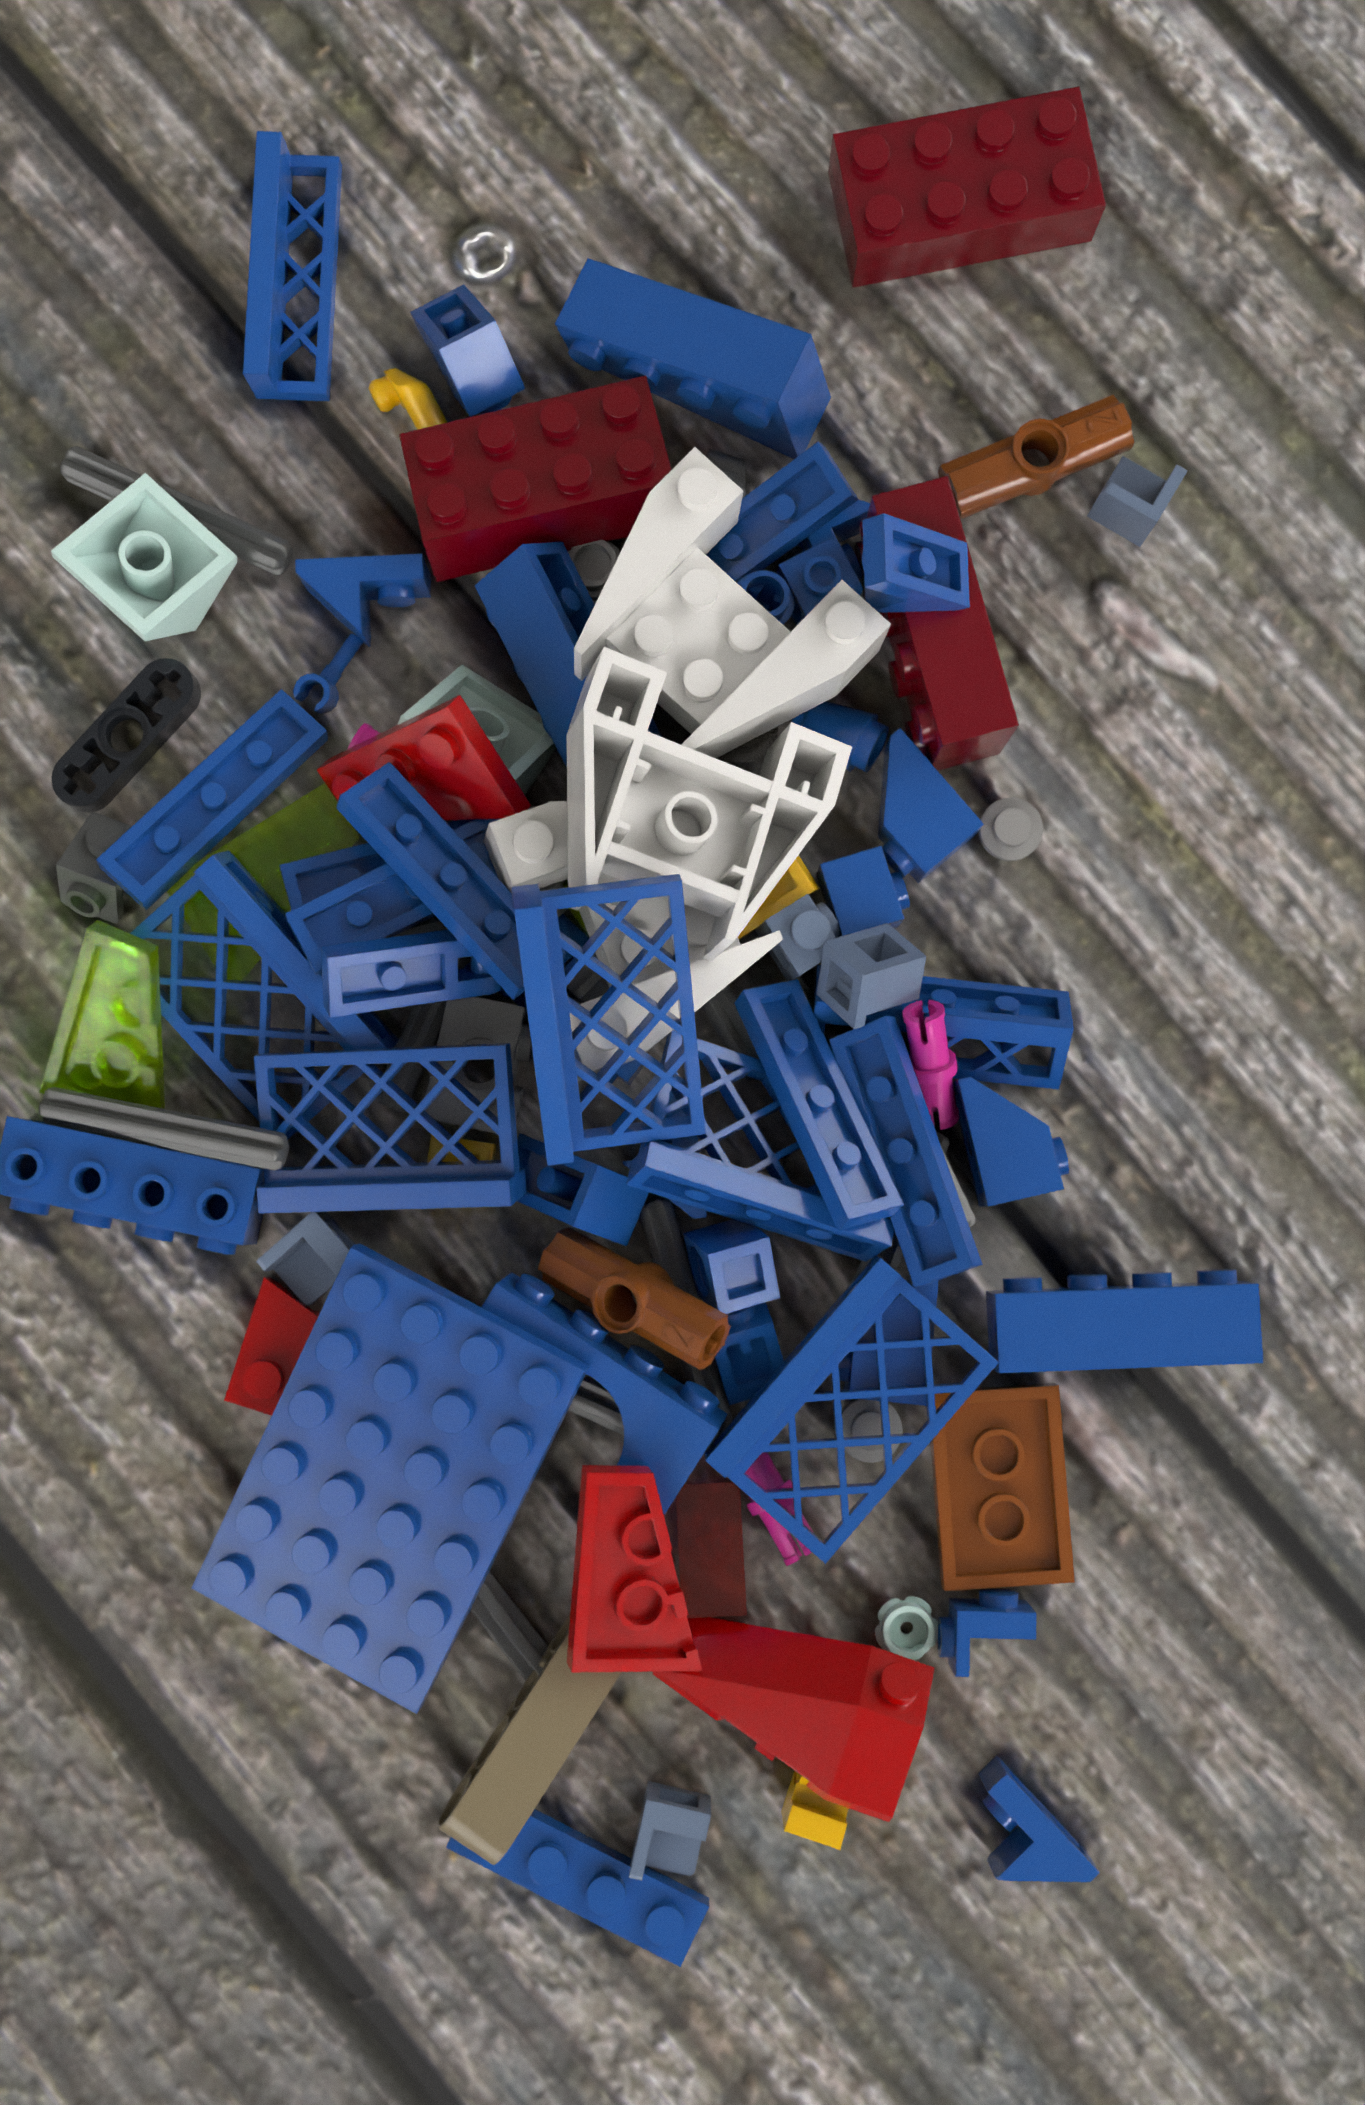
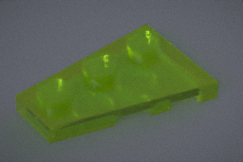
M324 783L202 858L167 893L169 896H172L195 875L194 871L212 855L229 850L280 908L287 913L291 911L279 865L353 847L361 838L355 828L336 809L338 801ZM200 890L184 904V919L193 932L217 934L218 909ZM229 922V935L242 936ZM200 942L216 967L217 943ZM228 944L227 979L243 981L262 958L251 946Z
M99 920L86 929L39 1093L44 1094L47 1089L57 1087L165 1109L157 945Z

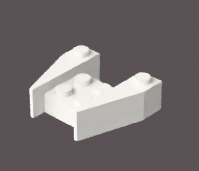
M694 447L649 492L574 647V675L582 681L590 672L603 647L666 671L667 674L657 703L691 733L682 743L683 746L717 758L837 696L880 651L891 623L848 584L841 580L790 632L706 555L738 523L744 491Z
M603 647L585 679L566 735L568 888L597 884L601 872L623 881L680 874L684 904L716 916L703 955L704 959L713 961L737 939L835 806L852 746L791 722L767 749L760 775H756L648 732L667 672ZM573 907L571 909L578 911L581 907Z
M551 801L489 823L484 843L498 879L510 892L513 886L539 883V888L541 889L566 879L568 881L567 801ZM601 872L597 884L623 880ZM661 896L639 899L624 919L649 938H652L670 917L668 898ZM620 902L605 903V905L614 910ZM684 904L694 1012L781 942L783 937L780 930L744 944H740L737 937L713 961L704 959L703 955L716 916ZM582 906L579 911L588 935L591 937L605 919L588 906ZM615 928L595 953L601 962L621 975L643 947L618 928ZM670 936L662 947L673 955L672 936ZM654 956L631 984L658 1003L676 982L675 971ZM622 993L601 1020L628 1038L649 1011L625 993ZM602 996L580 1005L590 1011ZM677 1000L669 1011L679 1018ZM570 1013L571 1029L573 1032L581 1020ZM660 1020L638 1047L647 1052L674 1029ZM592 1029L574 1050L575 1059L595 1073H598L618 1050V1047ZM629 1056L623 1064L631 1062L635 1059ZM577 1076L578 1081L583 1080L582 1078Z

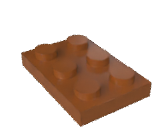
M1056 1383L977 1388L930 1442L941 1587L944 1591L1075 1583L1059 1385ZM950 1393L935 1394L936 1410Z

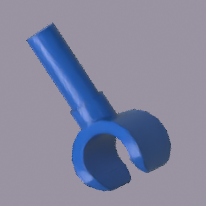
M350 633L331 662L324 667L319 675L315 673L306 674L296 681L293 689L294 698L302 702L307 698L313 686L321 684L324 695L321 701L317 703L314 711L320 714L332 711L337 706L339 700L336 683L363 644V641Z

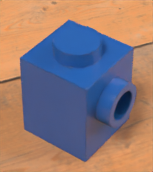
M882 846L819 865L816 876L824 902L838 921L840 935L838 937L886 923L893 928H898L905 919L902 910L910 907L906 885L899 871L890 873Z

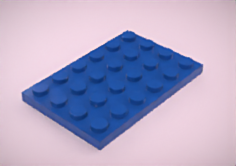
M360 1243L350 1247L192 1585V1589L417 1714L424 1705L590 1365Z

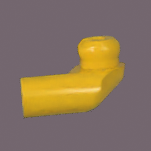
M397 368L384 370L385 376L374 379L369 384V392L380 411L389 412L394 407L401 405L402 408L407 410L417 430L448 422L427 384Z

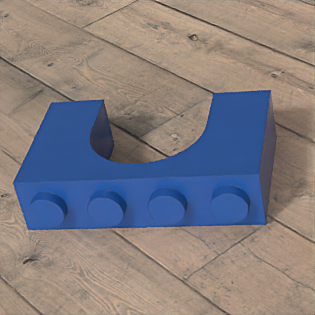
M510 1273L495 1284L481 1308L590 1365L586 1374L606 1388L616 1402L622 1417L624 1444L617 1465L648 1466L654 1473L663 1514L665 1515L728 1415L718 1408L720 1403L718 1398L695 1382L686 1381L683 1385L663 1372V1362L648 1350L637 1345H631L628 1349L608 1336L609 1331L598 1322L595 1315L581 1309H576L573 1313L552 1299L555 1293L543 1281L529 1274L523 1273L518 1277L514 1273Z

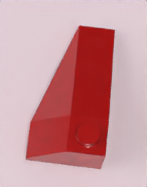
M694 1614L687 1615L702 1671L653 1672L652 1674L716 1721L725 1719L757 1743L754 1749L773 1762L775 1757L787 1764L809 1781L806 1787L824 1800L890 1822L924 1728L935 1667L870 1645Z

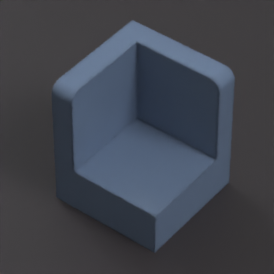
M1122 456L1087 517L1141 547L1188 470L1176 465L1167 480H1164Z
M311 1212L266 1251L256 1263L264 1272L274 1270L303 1304L312 1305L332 1288L350 1247L356 1244L328 1212Z
M652 1781L647 1782L630 1859L629 1878L642 1881L645 1866L686 1876L694 1874L701 1841H706L711 1819V1795Z

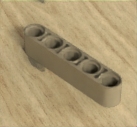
M570 1613L542 1655L539 1666L543 1668L542 1672L538 1675L533 1669L450 1797L437 1823L438 1829L492 1865L497 1864L511 1847L621 1674V1672L571 1673L566 1663Z

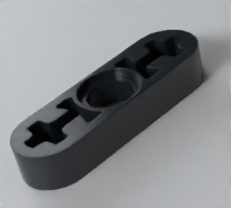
M170 658L154 660L144 667L54 766L51 781L53 790L58 798L81 812L90 813L105 808L198 707L201 699V688L197 678L181 662ZM164 678L172 683L180 678L176 686L182 694L175 702L167 697L161 699L162 693L157 688V685ZM140 701L150 709L156 704L152 711L162 718L156 725L148 716L135 707ZM124 720H136L140 722L143 729L141 743L129 752L116 751L111 743V734L114 727ZM97 747L106 756L119 764L114 771L92 754ZM82 770L90 774L95 770L91 779L97 786L90 794L82 790L76 791L78 784L73 779V776L77 771Z

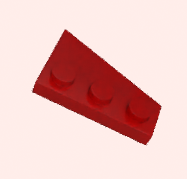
M461 695L329 758L316 769L338 801L342 793L390 762L443 820L502 819L528 810L531 806Z
M270 1276L263 1278L224 1401L272 1416L320 1313L316 1310H311L288 1293L285 1287Z
M582 1465L566 1662L571 1673L702 1671L698 1651L693 1643L687 1619L689 1614L684 1594L679 1586L671 1554L672 1546L654 1473L648 1466Z

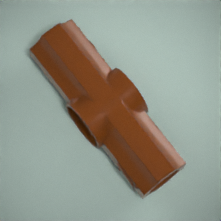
M1113 394L1052 420L1042 418L1030 420L1022 425L1015 435L940 465L938 475L939 478L948 476L961 520L1020 495L1034 496L1042 494L1050 489L1055 481L1130 451L1135 443L1131 428L1132 421L1124 403H1120ZM1028 449L1041 451L1048 458L1049 465L1042 467L1031 465L1023 457L1022 451Z
M570 1227L558 1231L552 1242L543 1251L538 1270L542 1271V1280L593 1308V1313L598 1322L608 1331L616 1334L633 1331L699 1370L711 1365L719 1350L725 1345L731 1328L728 1324V1315L674 1286L668 1272L659 1264L649 1261L635 1264ZM630 1290L632 1291L633 1295H634L635 1298H636V1303L634 1302V1300H633V1298H632V1296H631Z

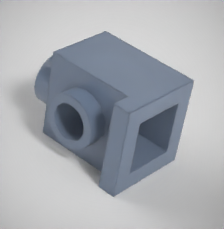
M806 894L766 919L755 930L759 938L780 930L783 940L768 952L787 981L794 980L821 963L824 941L834 939L840 935L838 921L831 910L823 902L815 905L809 894Z
M888 923L824 941L817 996L853 1029L865 1026L866 1015L919 999L926 955Z

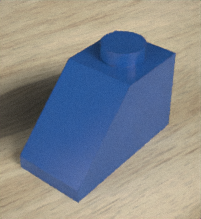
M464 284L410 312L453 395L469 417L478 413L485 414L501 410L510 403L513 395L525 389L496 320Z
M899 728L890 736L884 750L878 838L884 843L882 849L888 865L895 872L899 871L903 878L910 874L919 884L970 841L984 824L903 730Z
M972 1077L953 1082L956 1106L960 1116V1129L979 1207H989L1064 1189L1061 1176L1069 1174L1068 1157L1062 1139L1060 1137L1052 1138L1049 1125Z
M520 1133L517 1139L519 1168H525L527 1194L519 1199L518 1202L573 1227L627 1246L649 1192L626 1185L627 1176L575 1155L573 1163L547 1166L544 1143Z
M912 1279L907 1280L914 1287ZM939 1280L924 1286L914 1287L934 1306L937 1305ZM899 1294L882 1314L884 1341L921 1338L919 1310ZM929 1319L930 1338H934L935 1324ZM874 1324L857 1343L875 1341ZM922 1347L884 1350L887 1387L925 1385ZM876 1350L849 1352L838 1364L839 1379L845 1382L844 1390L878 1388ZM926 1395L888 1397V1402L926 1406ZM879 1397L861 1398L863 1400L879 1401Z

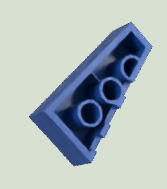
M587 258L555 322L560 335L569 349V356L582 367L592 371L603 370L623 380L646 375L651 393L792 459H795L806 450L831 399L818 353L810 333Z

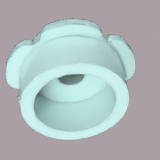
M907 1596L905 1600L892 1598L885 1602L878 1612L880 1623L875 1628V1636L879 1646L883 1650L912 1660L923 1657L935 1645L938 1639V1621L932 1618L930 1605L922 1598L916 1596ZM910 1622L913 1626L910 1633H903L900 1629L902 1623Z

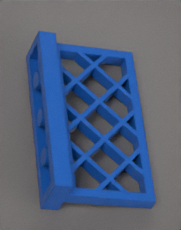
M229 850L214 854L194 871L195 875L107 953L108 957L258 1121L257 1092L246 1081H256L255 1070L235 1069L225 1058V1034L259 1036L258 1054L269 1053L270 1037L304 1040V1052L314 1051L315 1041L338 1042L344 1050L393 1048L399 1040L374 1011L329 1017L323 1004L322 973L315 975L285 918V912ZM200 890L218 909L217 934L184 931V904ZM172 916V930H158ZM229 922L242 936L229 935ZM147 938L171 940L170 975L149 974L130 953ZM183 941L217 943L216 979L182 976ZM228 944L251 946L262 958L261 982L227 979ZM272 970L285 984L272 983ZM159 984L170 985V996ZM182 986L215 988L214 1023L191 1021L181 1010ZM227 989L260 992L259 1026L226 1024ZM272 993L295 994L305 1005L304 1030L270 1027ZM315 1019H317L327 1031H315ZM202 1032L214 1033V1045ZM353 1065L340 1077L335 1076L330 1081V1084L342 1093L364 1072L357 1065ZM275 1072V1082L302 1084V1099L313 1087L299 1073ZM322 1093L319 1094L302 1114V1117L307 1121L311 1120L331 1101ZM279 1117V1126H280V1125L282 1124L283 1120ZM292 1126L285 1134L287 1140L298 1131L295 1127Z
M680 874L540 891L539 883L511 887L547 1166L573 1163V1152L706 1134L684 896ZM668 896L670 917L652 938H649L624 919L639 899ZM620 902L614 910L605 905V903ZM588 906L603 917L605 921L585 945L581 947L560 932L557 909ZM615 928H618L643 947L621 975L593 956ZM670 936H672L673 955L662 947ZM562 948L574 956L565 969ZM654 956L673 969L676 977V982L658 1003L631 984ZM584 965L612 984L590 1011L567 996L566 986ZM622 993H625L649 1011L628 1038L601 1020ZM677 1000L679 1018L669 1011ZM570 1013L581 1020L573 1032L571 1029ZM660 1020L681 1034L682 1038L681 1046L664 1065L638 1047ZM592 1029L618 1047V1050L598 1073H595L575 1059L574 1054L576 1047ZM629 1056L656 1074L634 1100L608 1082ZM683 1063L686 1081L676 1074V1071ZM577 1076L588 1083L580 1094ZM669 1083L687 1096L689 1115L660 1119L645 1107L663 1086ZM599 1091L625 1109L612 1126L591 1129L583 1128L582 1111ZM636 1118H638V1119H640L641 1121H643V1122L632 1123Z
M672 1030L666 1038L661 1059L663 1065L682 1044L681 1034L677 1031ZM697 1039L699 1060L703 1062L714 1081L702 1088V1098L719 1090L737 1122L713 1133L705 1120L706 1134L698 1135L701 1141L686 1149L660 1140L641 1143L638 1155L631 1162L626 1185L865 1262L892 1246L894 1227L889 1217L838 1231L821 1193H819L817 1184L809 1188L792 1184L779 1161L799 1151L798 1142L774 1154L756 1124L758 1120L779 1110L793 1133L761 1061L757 1058ZM724 1069H727V1070H730V1071H733V1072L727 1075ZM745 1076L760 1080L772 1098L773 1103L750 1114L732 1083ZM666 1083L651 1100L649 1111L660 1119H664L681 1109L688 1116L687 1096L669 1083ZM672 1091L677 1101L668 1105ZM742 1129L761 1160L747 1169L731 1164L719 1144V1141ZM706 1149L710 1157L698 1152ZM766 1169L770 1176L758 1172Z
M510 1043L261 1053L254 1056L260 1128L286 1134L293 1126L318 1149V1152L306 1166L282 1167L275 1171L263 1168L265 1184L256 1188L259 1213L512 1206L527 1194L525 1168H519ZM494 1059L495 1088L481 1103L454 1077L469 1060ZM457 1060L448 1071L436 1062ZM407 1062H419L439 1080L419 1105L392 1081ZM393 1063L385 1073L374 1064ZM344 1065H357L376 1083L356 1107L330 1084V1081ZM312 1066L330 1067L321 1075ZM294 1067L313 1085L295 1108L291 1107L276 1093L274 1068ZM445 1088H448L473 1111L453 1136L426 1112L427 1108ZM383 1090L410 1114L390 1138L363 1114ZM320 1093L347 1116L328 1140L302 1117V1114ZM495 1100H497L498 1117L488 1109ZM278 1113L285 1118L280 1126ZM479 1119L484 1121L499 1135L501 1160L479 1161L459 1143ZM416 1121L444 1145L430 1162L416 1163L397 1145ZM354 1123L381 1147L368 1164H353L335 1147ZM450 1152L460 1160L442 1162ZM387 1155L391 1156L397 1162L390 1164H380L381 1161ZM325 1157L335 1164L318 1166Z
M875 1256L705 1451V1461L724 1478L728 1477L826 1564L999 1362L903 1279L882 1258ZM901 1294L919 1310L921 1338L884 1341L882 1314L895 1298ZM929 1319L949 1337L930 1338ZM874 1324L875 1341L857 1343ZM959 1345L978 1361L960 1383L934 1384L932 1346ZM922 1347L925 1385L887 1387L884 1350ZM876 1350L878 1388L840 1391L838 1364L849 1352ZM831 1374L832 1391L815 1392ZM950 1393L936 1410L935 1394ZM925 1394L927 1421L918 1432L890 1434L888 1397ZM879 1397L882 1435L844 1437L841 1400ZM833 1400L835 1438L797 1440L795 1414L806 1402ZM788 1423L789 1441L772 1442ZM907 1443L892 1461L891 1444ZM883 1445L884 1471L875 1482L847 1484L844 1447ZM836 1448L839 1485L800 1487L798 1450ZM790 1451L792 1488L764 1490L745 1473L762 1452ZM848 1494H863L849 1511ZM840 1495L841 1521L822 1541L802 1522L801 1498ZM793 1498L794 1515L776 1499Z

